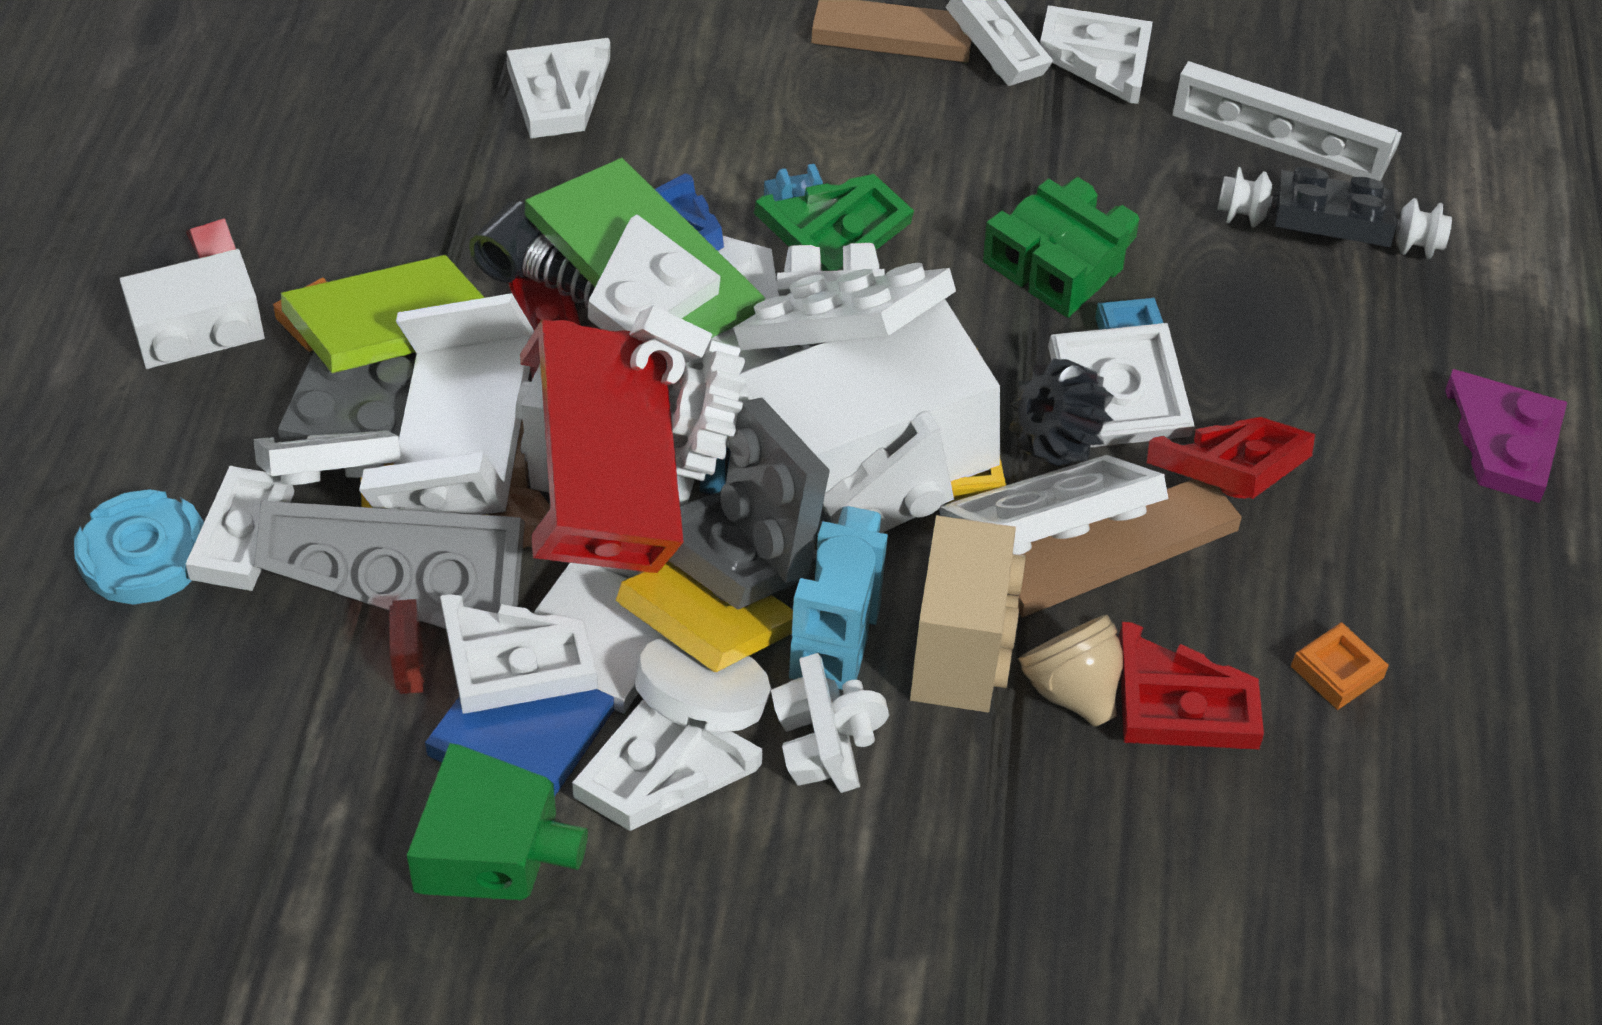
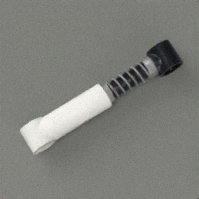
M510 201L470 239L469 249L473 260L492 279L502 283H510L518 276L522 278L529 277L538 283L545 282L546 287L549 289L558 288L559 294L562 296L571 295L575 303L585 302V306L588 309V301L595 287L525 216L524 202ZM734 328L711 338L739 347ZM792 345L782 346L778 349L772 347L741 350L739 357L745 359L741 373L805 349Z

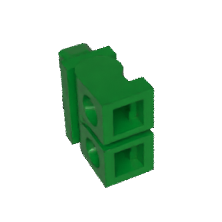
M1079 177L1074 178L1063 186L1048 178L1038 186L1037 194L1026 197L1018 204L1011 215L1001 211L986 222L983 263L1021 288L1029 282L1028 292L1066 318H1069L1110 277L1114 278L1123 270L1126 249L1137 237L1139 216L1124 205L1115 206L1107 214L1096 209L1098 194L1092 185ZM1012 249L1019 252L1018 264L1011 262L1006 256ZM1059 278L1064 281L1063 294L1051 287L1050 283L1052 280Z

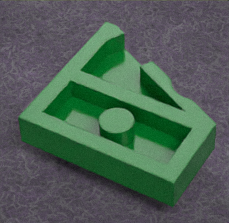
M875 174L851 178L840 185L826 183L806 187L804 196L775 201L772 194L762 196L756 200L754 215L788 247L797 245L820 247L821 271L843 270V247L849 244L872 243L876 251L911 224L914 210Z

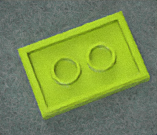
M446 255L283 292L281 293L282 312L330 372L336 373L416 353L396 323L398 312L485 297Z

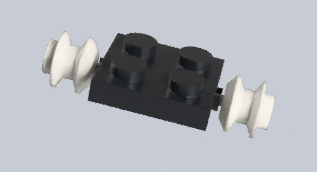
M1238 167L1235 178L1224 176L1218 210L1228 211L1226 223H1230L1237 213L1249 216L1251 227L1255 228L1266 218L1268 207H1270L1269 213L1275 214L1276 212V227L1391 247L1395 234V242L1402 255H1405L1412 245L1424 247L1427 259L1432 258L1435 249L1445 250L1449 239L1452 217L1443 215V203H1438L1435 209L1428 213L1420 211L1417 199L1413 198L1402 208L1399 219H1397L1398 213H1395L1393 190L1385 188L1384 183L1376 179L1353 177L1351 182L1330 179L1326 172L1316 168L1297 167L1294 172L1281 170L1277 192L1273 191L1272 196V183L1264 171L1256 181L1244 180L1241 167Z

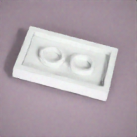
M922 263L903 265L890 270L883 276H874L872 269L857 270L839 277L837 281L826 282L824 275H813L791 283L789 285L791 293L788 295L770 298L754 306L755 315L733 328L740 351L886 337L956 292L950 268L924 271Z
M1104 455L941 505L939 511L940 516L1015 526L1013 554L1020 555L1032 548V541L1048 536L1056 539L1077 537L1090 530V523L1105 518L1114 521L1137 518L1147 512V505L1169 498L1164 474L1109 455Z

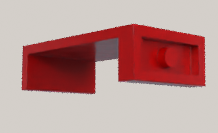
M542 319L520 353V365L538 368L540 364L550 496V510L531 534L533 558L658 573L684 543L668 386L661 383L663 374L666 372V361L662 354L652 352L643 370L636 371L630 366L632 353L644 342L630 336L631 331H609L580 326L567 320L550 321Z

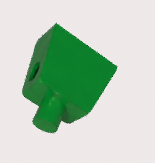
M449 743L407 853L413 891L424 895L523 900L529 897L532 892L541 862L574 870L580 868L586 850L588 829L555 821L554 785L547 777L467 747Z

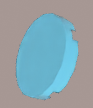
M151 489L123 493L101 503L90 513L91 521L85 525L83 531L80 526L74 538L75 561L89 589L107 600L132 605L160 601L183 590L192 581L189 579L186 562L204 524L203 519L193 504L181 497V502L167 498L166 492Z

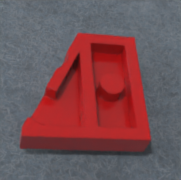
M1255 417L1236 421L1231 425H1214L1195 429L1194 443L1187 445L1174 443L1165 436L1154 437L1149 440L1147 463L1219 487L1228 496L1254 499L1312 457L1315 434L1267 418Z
M1122 622L1118 639L1123 652V668L1120 678L1124 743L1259 750L1264 736L1258 678L1229 665L1221 666L1214 664L1204 654L1182 644L1179 645L1175 653L1142 638L1143 627L1132 622Z

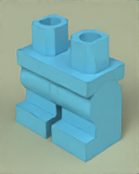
M845 506L842 507L838 524L822 521L817 542L815 581L800 578L794 596L790 679L803 677L800 658L819 653L822 658L826 678L835 680L838 689L843 690V684L849 680H857L868 640L869 624L876 625L880 612L888 534L879 533L881 514L878 512Z

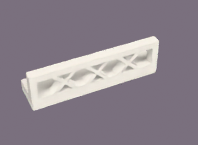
M1190 61L1187 62L1181 72L1173 110V116L1354 177H1368L1381 181L1398 147L1402 134L1397 132L1398 130Z

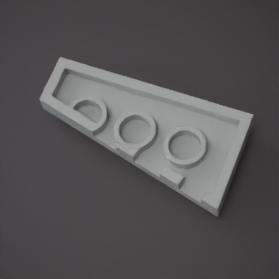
M261 501L254 566L446 629L440 598L442 595L462 596L464 607L494 613L499 612L501 604L517 607L525 521L520 517Z

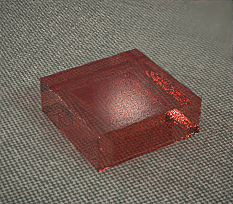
M416 599L392 600V605H389L390 658L396 690L399 689L400 694L423 692V649Z

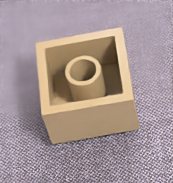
M936 515L919 620L910 701L989 712L993 687L1007 688L1019 608H1017L1019 596L1015 595H1020L1026 558V555L1013 554L1015 526Z

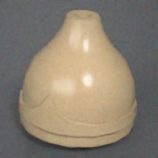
M1108 614L1062 633L1018 658L1025 676L1030 679L1036 690L1050 702L1076 712L1093 727L1117 716L1115 705L1116 691L1123 668V652L1120 641L1116 636V627L1111 622Z

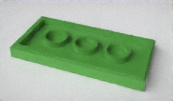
M623 158L525 200V216L594 287H596L630 218L639 215L721 276L719 294L682 318L712 333L711 338L755 315L754 306L765 300V297Z

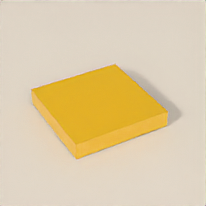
M667 562L658 573L643 572L622 581L615 600L713 672H718L792 634L793 609L774 596L770 595L737 610L729 603L716 597L711 590L670 562Z

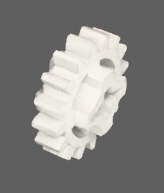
M710 339L703 357L688 363L685 362L681 378L676 383L668 385L677 475L704 481L706 474L713 475L715 472L716 459L723 460L726 455V447L730 448V437H734L736 432L737 414L742 410L743 403L741 401H745L748 398L746 378L739 376L745 359L739 357L740 348L738 346Z

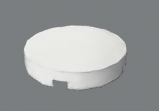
M664 636L646 644L639 656L636 667V690L650 708L678 724L687 725L689 717L699 721H706L704 730L709 732L739 731L758 722L771 691L766 672L750 656L718 672H713Z

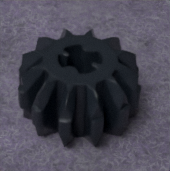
M1054 358L1050 364H1035L1032 370V379L1029 381H1018L1022 392L1019 400L1009 405L1017 412V417L1011 423L1009 430L1019 437L1018 448L1024 450L1030 456L1041 459L1042 462L1055 466H1069L1072 461H1088L1090 446L1104 444L1100 433L1103 425L1114 421L1105 412L1114 395L1103 387L1104 377L1098 375L1095 370L1068 359L1059 360Z

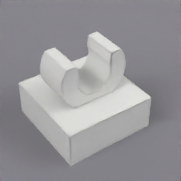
M653 305L639 312L629 334L644 342L632 353L630 366L636 371L643 370L652 352L660 353L667 361V369L663 374L661 383L667 386L674 384L681 378L685 362L688 363L703 357L712 333Z

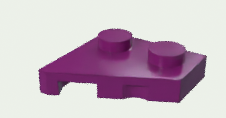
M1452 369L1445 392L1448 399H1455L1461 414L1458 428L1464 445L1472 452L1471 465L1478 485L1540 503L1547 486L1567 402Z

